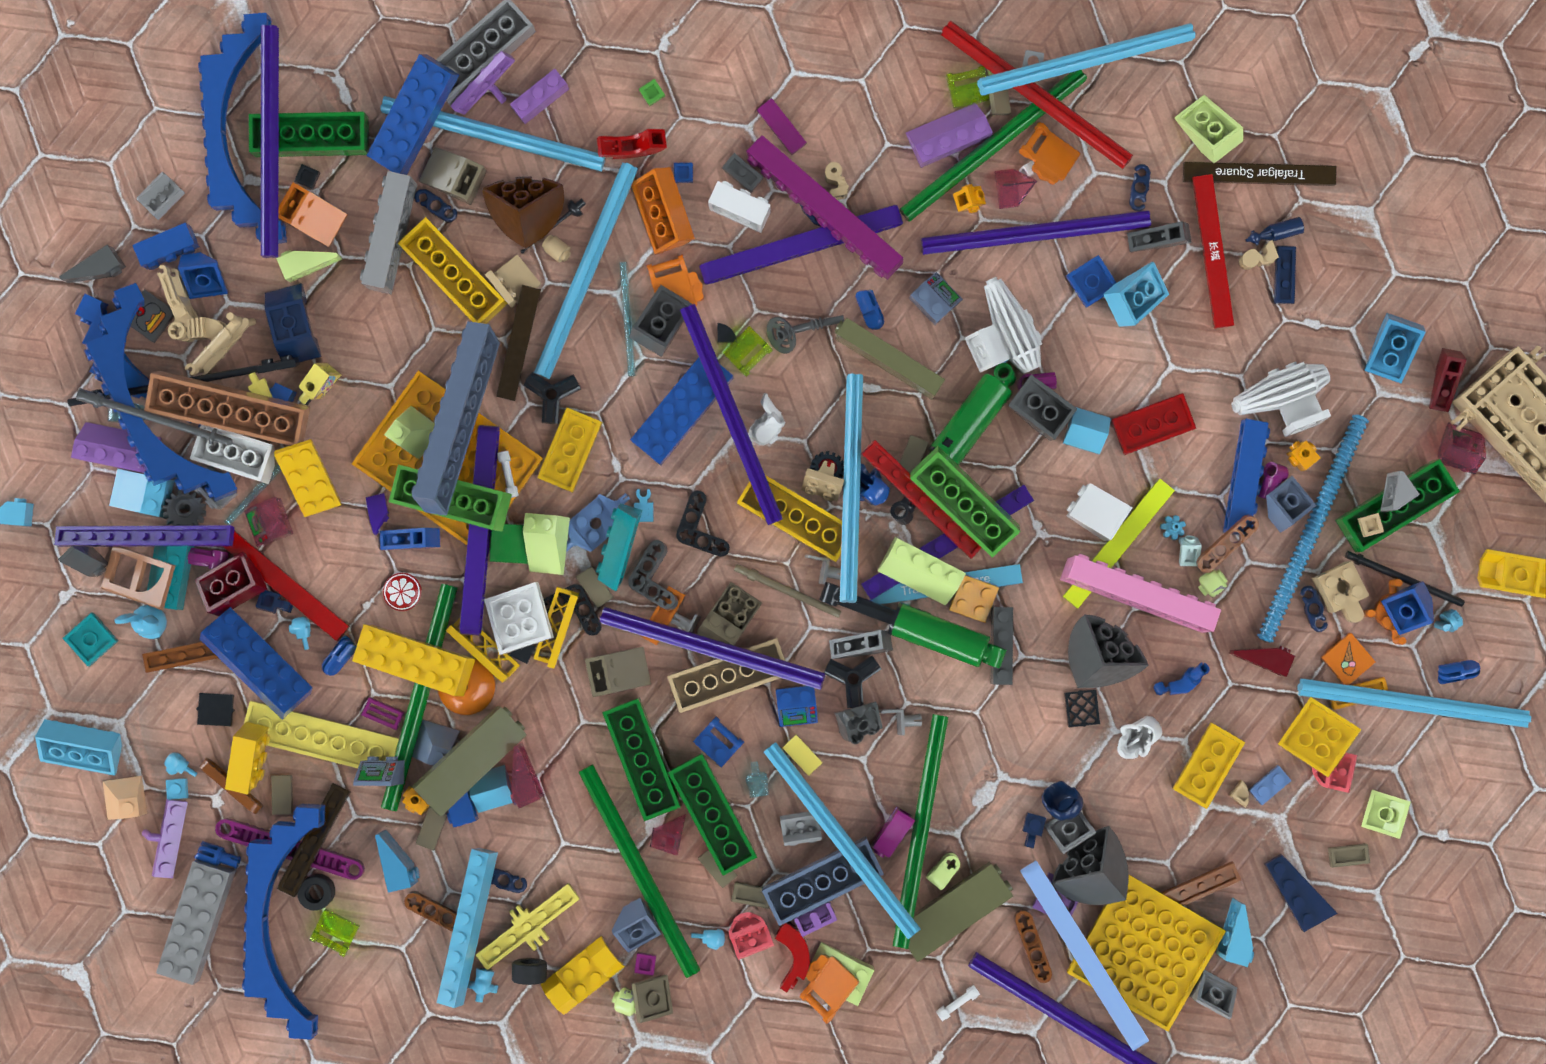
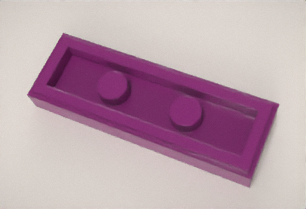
M772 98L757 109L759 115L791 155L807 144Z

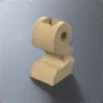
M831 162L826 166L825 179L827 183L838 187L831 189L829 193L837 200L846 199L849 185L846 183L845 177H841L842 167L837 162Z
M1273 240L1263 246L1262 252L1264 256L1255 249L1245 252L1239 258L1240 267L1244 270H1250L1256 265L1260 267L1272 264L1274 260L1279 258Z

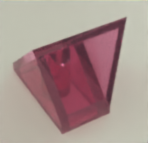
M1015 169L995 171L999 209L1018 207L1037 183V180Z
M686 814L657 828H653L650 847L678 855Z

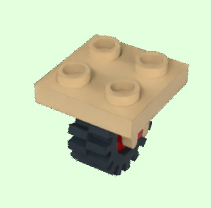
M826 451L825 454L820 452L819 456L816 455L812 460L810 469L807 468L801 490L809 495L821 496L828 501H837L844 483V479H842L844 475V461H840L841 457L839 455L835 457L836 453L834 452L832 455L829 454L830 451Z

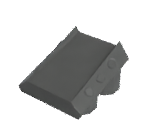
M876 702L834 713L839 733L844 740L852 744L860 743L865 735H874L883 728Z

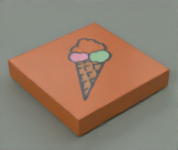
M1348 633L1320 657L1342 684L1350 685L1376 663L1352 633Z

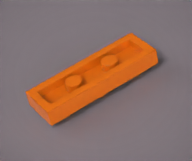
M668 586L667 590L677 597V607L673 610H666L657 605L649 619L650 621L668 626L686 595ZM664 596L662 597V600H664L667 604L672 603L670 599ZM641 636L655 645L659 643L658 640Z

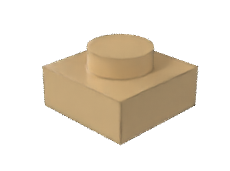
M1379 513L1358 518L1363 537L1384 532Z

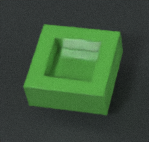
M655 79L639 88V92L649 107L665 97L664 92Z

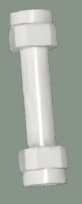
M509 451L497 453L499 463H502L507 485L505 491L512 494L511 498L519 496L518 488L514 485Z
M973 985L967 988L966 993L946 1007L944 1005L940 1007L936 1013L944 1021L950 1017V1013L970 999H976L980 993Z

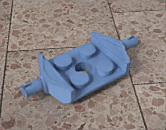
M625 493L618 500L613 501L599 494L597 498L572 517L569 521V541H567L566 552L576 545L592 552L608 538L606 537L608 527L612 526L614 522L611 519L613 509L617 508L620 503L625 504L630 500V497ZM594 518L601 520V526L598 529L591 527V520Z

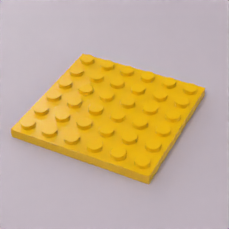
M1129 874L1126 900L1104 905L1085 939L1129 1009L1169 1032L1226 930ZM1074 958L1066 972L1092 987Z

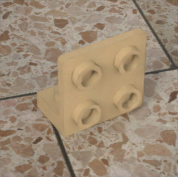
M518 255L493 273L490 270L485 274L511 308L518 304L522 285L538 288L541 285Z

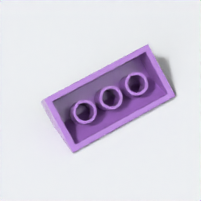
M973 103L906 132V136L920 168L985 141L993 132L985 114L976 103Z
M86 422L75 438L71 458L142 473L146 471L144 465H139L135 454H137L135 447L131 448L126 437L129 436L127 430Z

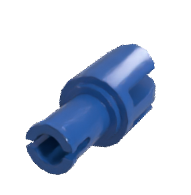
M202 841L198 853L194 857L196 860L215 866L222 863L236 869L239 866L237 863L240 864L241 856L226 853L224 847Z

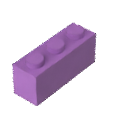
M553 69L510 105L522 122L526 124L567 92L569 87L557 70Z

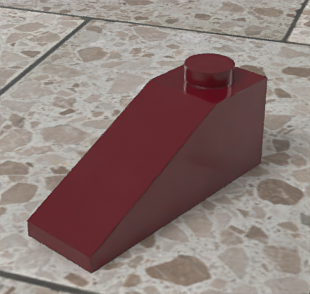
M1442 348L1435 371L1429 405L1430 409L1449 412L1467 361L1461 351Z
M1283 646L1279 648L1229 651V654L1283 677H1287L1295 655L1290 654L1291 650Z

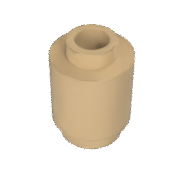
M549 235L542 244L544 251L557 262H565L571 255V248L557 236Z

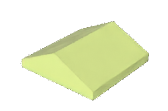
M1372 790L1361 827L1400 839L1411 802Z

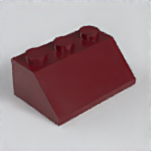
M244 552L194 579L207 613L216 616L222 615L230 607L232 609L238 607L267 590L261 572Z

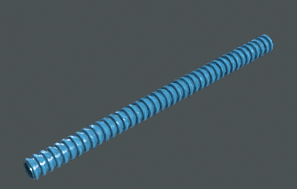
M1352 415L1353 420H1350L1349 423L1351 425L1347 427L1348 431H1345L1346 436L1342 438L1341 448L1339 447V452L1335 454L1334 464H1331L1332 469H1329V475H1326L1327 480L1323 482L1325 485L1321 487L1322 491H1319L1320 496L1316 498L1318 500L1315 502L1317 506L1309 514L1308 524H1305L1306 528L1302 530L1303 535H1300L1301 540L1297 542L1299 545L1295 547L1296 551H1293L1294 556L1290 558L1292 561L1288 563L1289 568H1286L1287 572L1283 574L1284 579H1281L1282 584H1279V590H1276L1277 595H1274L1275 600L1271 602L1273 605L1269 606L1270 611L1266 613L1268 616L1264 618L1263 628H1260L1259 631L1261 632L1257 634L1261 640L1273 643V637H1276L1275 632L1279 631L1278 626H1281L1280 621L1284 619L1282 616L1286 614L1285 609L1288 610L1287 605L1291 603L1289 600L1293 598L1292 593H1295L1294 589L1298 587L1297 582H1300L1299 577H1302V571H1305L1304 566H1307L1306 561L1310 559L1308 556L1312 554L1311 549L1315 548L1313 545L1317 543L1316 538H1319L1318 533H1321V528L1324 527L1323 522H1326L1325 517H1328V511H1331L1330 506L1334 504L1332 501L1336 499L1337 489L1341 488L1339 485L1343 483L1344 473H1347V467H1350L1349 462H1352L1351 457L1355 455L1354 451H1357L1356 446L1360 444L1358 441L1362 439L1361 435L1364 434L1363 429H1366V424L1369 423V420L1361 415Z

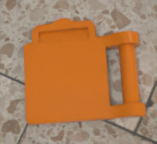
M1038 122L1034 127L1035 131L1027 143L1020 148L1019 153L1034 161L1032 171L1038 175L1040 180L1054 185L1059 180L1063 181L1080 156V152L1052 133L1044 123ZM1041 135L1046 136L1037 152L1034 153L1032 148Z
M683 254L670 261L653 266L652 264L646 265L654 293L662 285L696 306L697 302L704 299L702 292L703 284L696 272L688 273ZM681 266L682 271L659 278L655 276L656 272Z
M824 954L811 963L806 975L810 984L799 997L803 1001L806 1000L823 1017L822 1020L828 1024L859 984V980L834 956L829 958ZM813 990L831 1007L829 1011L811 995Z

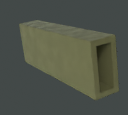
M848 318L844 322L841 320L834 333L836 334L835 339L931 400L945 381L941 376Z
M497 706L412 786L418 795L440 817L527 735L524 732L525 727L518 720L515 722L511 718L513 714L506 707Z
M989 861L915 912L914 921L921 930L910 938L908 949L917 962L1013 897L1011 893L1013 888L1007 880H1002L1000 877L1002 872L997 864L992 865Z

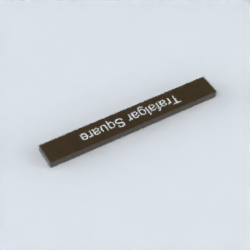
M1184 162L1183 182H1193V177L1213 174L1214 183L1335 186L1337 166Z

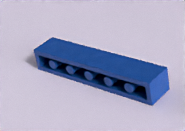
M1251 419L1241 420L1223 533L1228 531L1243 516H1253L1257 512L1256 496L1260 494L1261 490L1259 478L1262 477L1264 472L1262 460L1266 457L1267 453L1265 442L1270 435L1268 422ZM1247 520L1245 522L1247 524L1246 527H1253L1252 521ZM1239 526V527L1237 528V529H1239L1240 531H1242L1244 535L1246 534V532L1244 531V529H1245L1246 527H1244V528L1242 529V528ZM1238 532L1232 533V535L1240 536Z

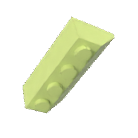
M894 537L877 570L945 606L957 592L966 575L965 572L897 537Z

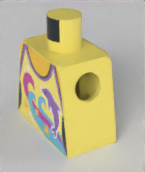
M315 363L299 385L303 393L298 399L307 406L313 399H322L342 375L328 363Z

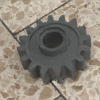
M178 490L177 496L171 493V500L165 499L166 505L163 506V519H167L166 524H172L173 526H199L198 523H204L203 517H206V504L202 503L203 498H196V492L189 495V493L182 494ZM187 509L189 510V512L183 514L180 512V510Z

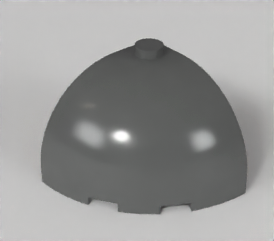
M1084 614L1073 627L1068 645V658L1077 688H1097L1113 685L1137 675L1148 667L1149 664L1137 644L1134 646L1127 638L1128 634L1117 625L1113 627L1106 623L1104 618Z
M1110 826L1096 830V834L1066 853L1068 857L1063 864L1058 865L1055 871L1052 885L1059 893L1073 901L1089 905H1106L1125 901L1127 898L1129 881L1127 860L1123 847Z

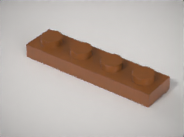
M203 642L142 654L146 673L218 659Z
M1231 861L1167 889L1162 894L1184 906L1241 881L1234 862Z

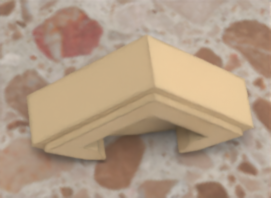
M1240 780L1229 796L1245 808L1249 802V792L1247 785Z

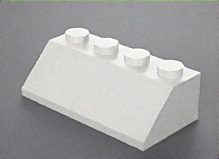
M205 425L200 426L201 429L212 432V430L214 429L213 427ZM216 428V434L231 438L233 440L232 445L216 441L211 445L209 444V439L197 436L190 456L191 460L269 484L275 467L274 445Z

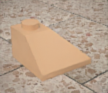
M142 776L103 781L108 820L138 817L147 814Z

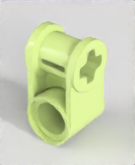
M946 853L929 871L926 879L939 890L944 889L960 868L958 856L954 853ZM954 859L955 865L948 866L947 860L952 861Z

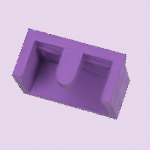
M829 901L795 918L794 921L802 937L837 921V918Z

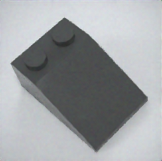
M660 285L633 326L629 338L662 357L684 322L680 310L692 305V303Z
M1033 375L1029 376L1008 405L1049 441L1057 438L1077 410L1076 407Z

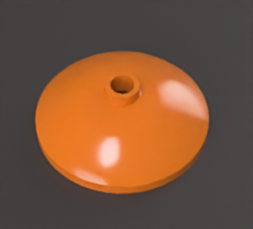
M475 659L467 685L468 688L464 696H453L438 691L442 703L456 714H476L485 709L494 697L496 688L494 675Z

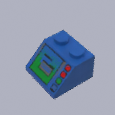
M804 685L776 689L780 727L818 723L815 689L813 687Z

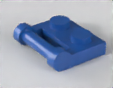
M716 716L693 742L722 768L742 746L744 741L741 738L738 739L719 722L720 719ZM714 727L733 744L731 749L711 732Z

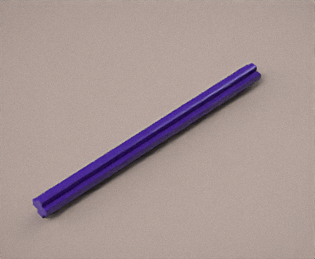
M262 25L261 256L263 258H278L279 28L276 25Z
M1149 211L924 237L921 239L922 253L925 255L1149 228L1151 226Z
M692 304L684 307L680 312L768 525L781 521L783 520L696 305Z
M604 607L600 616L602 624L821 690L825 680V673L611 608Z
M976 952L970 960L968 966L1125 1064H1157L1138 1051H1132L1130 1046Z

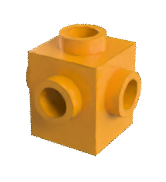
M965 185L961 188L962 190L953 194L958 212L969 211V213H975L980 210L981 206L986 204L981 186Z
M1307 440L1302 442L1296 441L1289 447L1291 450L1286 453L1289 456L1288 460L1291 465L1297 467L1300 471L1307 470L1321 459L1316 453V447L1311 442H1307Z
M409 786L403 794L405 798L402 801L405 804L404 807L412 813L424 814L429 805L412 787Z

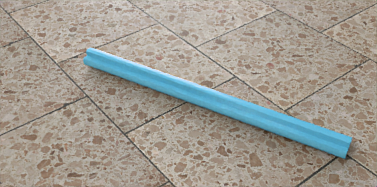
M1189 23L982 77L977 81V85L980 88V94L983 96L1192 41L1195 38V32L1193 31V25Z
M384 96L380 108L382 113L388 114L396 99ZM440 111L433 124V127L601 172L606 157H599L596 152Z
M622 162L534 373L541 377L551 378L637 174L638 168L629 163Z
M853 373L848 374L846 381L840 602L856 603L858 579L863 375Z
M1300 678V683L1297 686L1299 696L1528 728V724L1531 722L1530 711L1302 678Z
M774 743L764 751L765 755L907 939H910L921 928L779 745Z

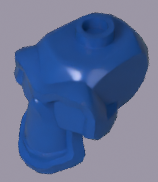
M861 464L860 501H866L874 506L884 503L888 498L890 488L882 481L880 472L876 468L869 473L865 465Z

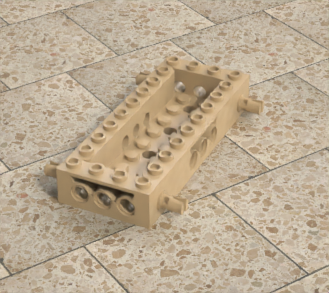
M1517 346L1507 352L1453 400L1452 403L1461 414L1452 420L1451 424L1453 425L1461 420L1455 428L1460 431L1470 422L1546 503V434H1540L1537 429L1539 424L1546 427V375L1535 365L1536 362L1546 355V352L1544 351L1536 356L1542 348L1536 346L1535 349L1526 355ZM1512 396L1519 398L1520 403L1518 406H1514L1511 403L1510 399Z

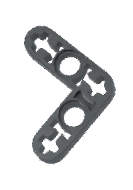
M655 540L650 543L629 577L628 584L633 590L666 610H673L678 604L677 597L651 580L668 552L665 543ZM656 546L662 549L660 553L654 550ZM652 555L657 558L656 561L649 556ZM647 561L652 562V568L649 571L644 570V563ZM641 571L642 573L646 574L647 576L645 577V576L639 574V572ZM640 579L641 585H636L635 580ZM651 587H656L658 590L654 597L649 596V589ZM663 595L664 597L670 599L672 603L667 604L664 600L660 598Z

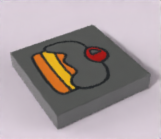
M144 289L141 294L144 298L145 306L139 308L131 327L155 343L174 315L168 305Z

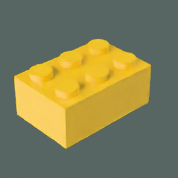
M246 722L233 735L225 789L248 794L253 788H256L259 780L262 781L265 772L262 767L267 758L265 748L270 740V734H268L269 727Z

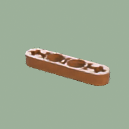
M1252 515L1243 516L1198 557L1196 561L1198 569L1204 573L1213 571L1256 532L1259 527L1258 520ZM1247 520H1253L1252 528L1246 527L1247 524L1245 522ZM1239 526H1240L1242 529H1243L1244 527H1246V528L1244 529V531L1246 532L1245 535L1243 534L1242 531H1240L1239 529H1237ZM1233 532L1240 534V539L1237 542L1230 541L1229 537ZM1223 545L1225 547L1223 555H1216L1215 549L1217 546ZM1210 553H1212V555L1215 558H1217L1216 561H1214V559L1212 558L1208 562L1210 565L1209 567L1203 566L1202 561L1204 559L1208 561L1211 558V556L1209 555Z
M205 758L199 765L203 772L250 812L257 814L263 807L262 803L250 792L244 794L225 789L227 773L212 760Z
M411 892L405 897L404 905L407 909L453 932V925L457 915L456 911L418 892ZM415 896L417 898L416 901L421 904L423 900L426 901V903L422 906V909L419 910L418 908L420 907V905L414 904L412 906L409 898L412 899ZM427 905L435 906V914L429 915L426 912ZM446 913L453 916V922L450 924L443 921V915Z
M1018 910L1014 915V921L1033 974L1040 983H1047L1052 978V971L1033 918L1027 910ZM1021 914L1028 916L1026 923L1029 928H1025L1022 921H1018L1021 918ZM1027 932L1035 934V939L1032 942L1025 941L1024 937ZM1034 950L1041 952L1042 956L1039 960L1035 961L1031 958V953ZM1040 964L1042 965L1044 971H1048V973L1045 974V978L1038 976V974H1040V969L1038 965Z

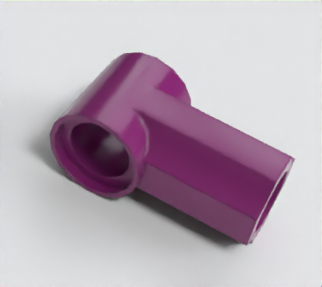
M1055 372L1025 374L1017 381V387L1020 390L1023 386L1022 380L1028 379L1030 375H1033L1050 389L1057 388Z
M1268 462L1264 466L1263 474L1265 477L1258 497L1266 499L1270 492L1287 479L1289 471L1286 466L1275 462Z
M191 548L188 552V564L213 569L228 560L229 552Z

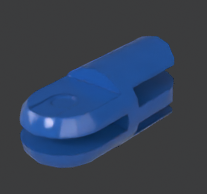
M873 290L857 292L855 297L866 325L872 330L880 329L885 321Z
M344 635L323 661L322 670L326 675H336L355 653L357 646L348 636Z
M1473 660L1439 665L1438 683L1447 684L1475 678L1480 674V664Z

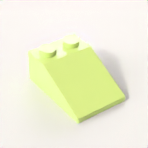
M1205 95L1175 117L1177 123L1201 153L1213 163H1216L1243 142V127Z
M525 513L523 536L530 572L564 575L569 517Z
M820 942L812 962L824 954L829 958L834 956L859 980V984L846 1001L858 1006L873 975L874 967Z

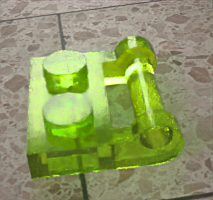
M983 66L957 74H946L953 108L990 100L989 94L983 96L980 94L977 82L955 87L954 83L978 76L979 78L986 77Z
M748 326L722 354L747 377L750 374L749 371L767 353L770 354L773 349ZM759 344L762 349L743 366L740 362Z
M325 909L310 937V941L318 942L338 952L340 956L345 957L360 925ZM321 930L344 941V945L342 946L320 935Z

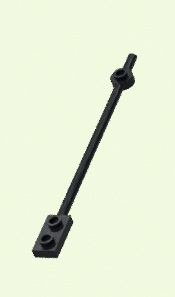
M292 355L281 356V360L277 361L269 358L261 360L259 365L189 378L209 382L248 375L253 372L259 374L297 367L300 363L298 357L292 358ZM149 385L128 388L130 396L147 393ZM102 389L90 391L96 394L100 392L106 399H111L109 395H105L104 392H102ZM76 398L67 400L69 407L87 404L86 402L76 400Z

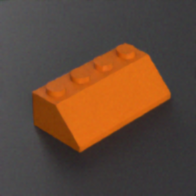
M671 167L654 168L633 181L631 186L655 255L683 246L695 239Z

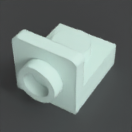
M1191 535L1179 537L1178 542L1181 545L1179 565L1197 566L1196 561L1201 555L1202 548L1199 539Z

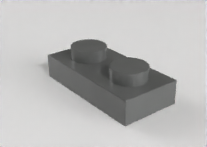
M735 153L722 167L726 173L750 193L763 180L762 175Z

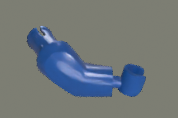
M1202 662L1195 668H1188L1179 680L1168 682L1167 687L1164 686L1163 682H1159L1153 688L1157 695H1163L1166 692H1169L1170 695L1188 693L1201 682L1204 675L1209 673V666Z

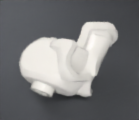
M764 393L761 399V405L766 412L761 418L755 420V423L749 430L751 439L756 444L762 446L768 443L773 444L778 439V434L786 423L781 415L782 412L774 406L767 393Z
M1145 716L1133 724L1123 725L1120 728L1123 736L1119 739L1117 751L1125 759H1135L1138 757V754L1141 757H1145L1149 753L1151 745L1162 736L1163 731L1159 722L1152 716Z

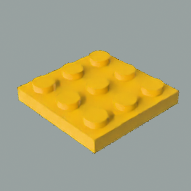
M1310 697L1278 745L1329 778L1361 732V729Z

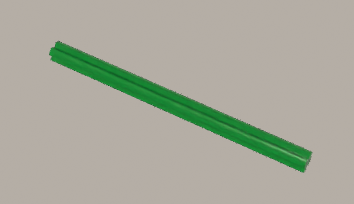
M1082 70L1070 72L1047 92L1059 101H1062L1087 80V76ZM1031 103L900 208L901 214L908 222L913 220L1046 112L1034 103Z
M441 584L425 643L442 648L458 587ZM414 683L394 756L398 757V760H405L404 784L386 786L381 808L390 811L398 810L431 689L418 683Z
M935 714L932 715L915 822L913 824L900 903L913 919L948 717ZM896 924L892 946L908 949L910 939H907Z
M592 764L582 769L578 773L686 978L691 977L700 971V967L594 765Z

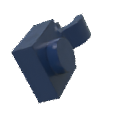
M267 590L260 593L255 606L259 610L273 614L276 613L277 609L291 613L293 605H290L291 603L281 600L282 596L280 594Z
M1026 813L1022 829L1023 832H1027L1024 846L1034 848L1036 835L1042 836L1046 817Z

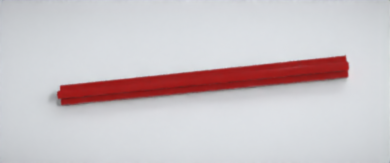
M949 21L943 28L941 36L993 74L1016 69L954 22ZM1035 82L1013 87V89L1121 169H1124L1131 161L1133 154Z

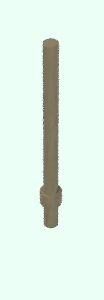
M736 564L734 571L747 576V579L753 582L756 580L839 618L840 610L763 576L753 568L750 570Z

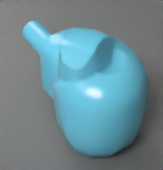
M306 617L295 618L292 620L291 625H289V632L296 634L297 639H302L304 650H308L307 637L311 636L310 621Z
M177 752L168 755L164 762L166 772L170 775L178 772L182 774L184 771L194 777L197 775V772L187 767L190 762L186 761Z
M722 929L704 930L703 934H691V938L703 939V944H707V947L713 950H718L725 943V933Z

